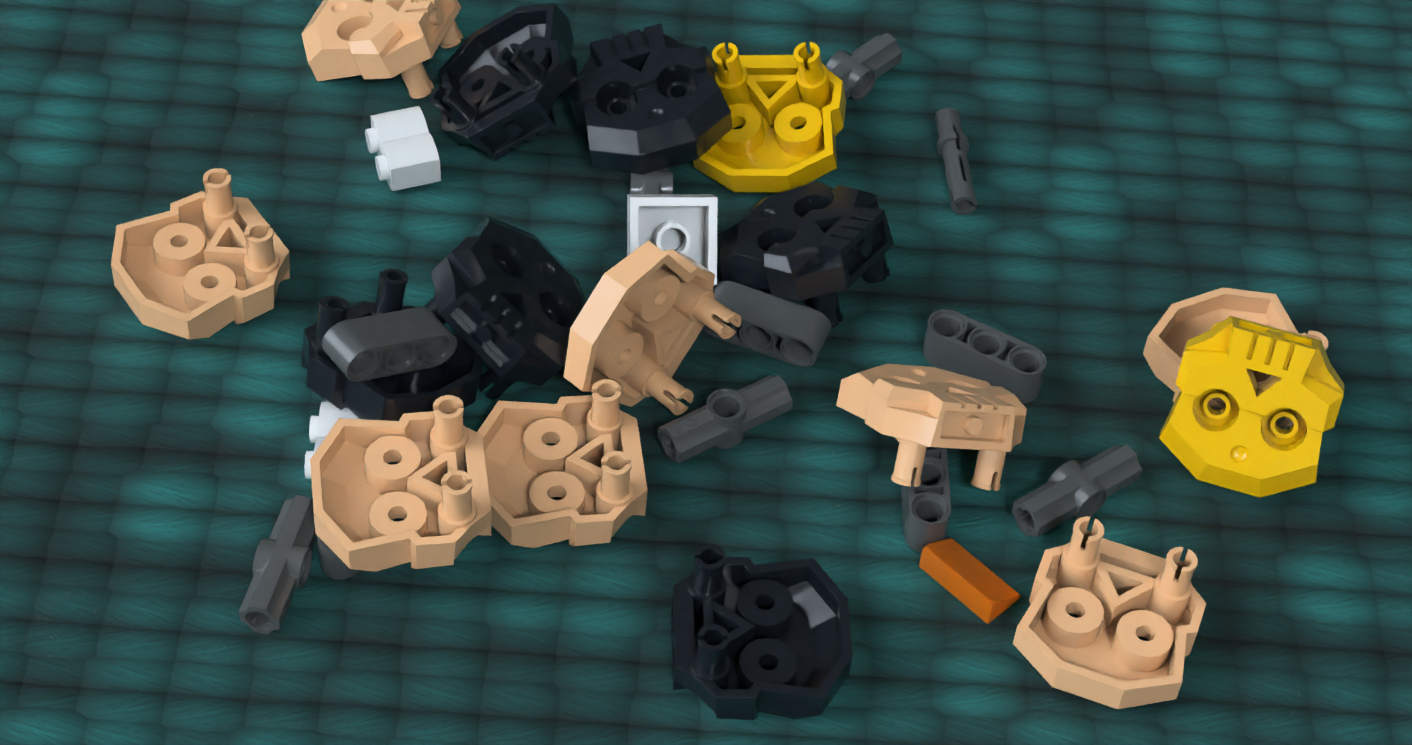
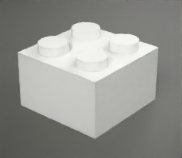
M627 194V256L647 241H650L663 251L673 249L692 258L715 274L714 285H717L718 197L713 194Z

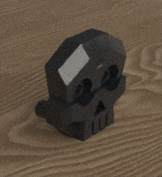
M555 3L518 6L473 32L439 70L444 91L440 86L436 87L430 96V102L441 111V130L459 146L465 144L474 145L497 160L510 153L511 148L515 150L524 145V140L529 142L538 137V133L542 135L556 127L552 107L578 79L577 60L571 54L574 39L570 21Z
M661 23L645 27L644 31L641 32L640 29L630 31L626 36L624 33L612 36V40L605 38L590 42V56L583 70L578 74V80L568 89L569 102L577 125L587 127L592 167L643 175L699 159L732 129L731 111L720 88L716 84L714 65L706 46H690L665 35Z
M816 181L768 196L750 207L723 231L719 265L723 281L736 282L750 288L770 290L771 295L795 301L811 298L813 309L823 313L831 322L832 328L839 325V322L843 321L837 292L847 290L862 275L863 279L869 283L886 280V276H890V269L887 265L885 253L894 245L885 211L879 209L875 194L843 185H838L833 189Z
M488 216L472 231L469 237H466L431 271L435 296L424 307L429 308L443 324L448 323L491 367L486 373L481 375L479 390L482 392L491 383H494L495 386L485 396L496 400L515 382L524 381L542 386L565 365L570 328L586 304V300L578 279L536 235Z
M393 268L385 269L384 272L380 271L376 303L363 301L349 308L348 301L338 296H325V299H320L317 323L304 329L301 366L307 369L306 387L338 409L342 410L347 407L359 419L399 421L403 413L433 411L435 400L444 395L459 397L463 401L462 408L476 401L484 360L460 335L453 332L452 334L457 339V348L453 355L443 364L432 368L360 382L349 380L324 352L322 339L325 333L338 322L415 308L413 306H403L405 288L408 283V275L405 272Z
M705 544L698 547L694 555L696 557L694 572L673 585L671 609L673 690H691L715 712L717 719L755 720L758 718L759 712L792 719L822 715L850 673L853 652L848 598L814 558L754 565L749 557H725L724 550L714 544ZM758 606H767L771 609L763 610L758 608ZM769 665L772 666L774 669L765 670L761 666Z

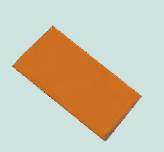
M952 538L930 543L922 549L919 567L985 623L989 624L1020 599L1018 592Z

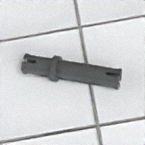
M943 108L936 113L937 117H934L939 135L936 144L937 152L943 158L952 211L956 214L966 215L975 211L976 206H978L967 156L970 147L969 140L962 131L959 111L955 108Z

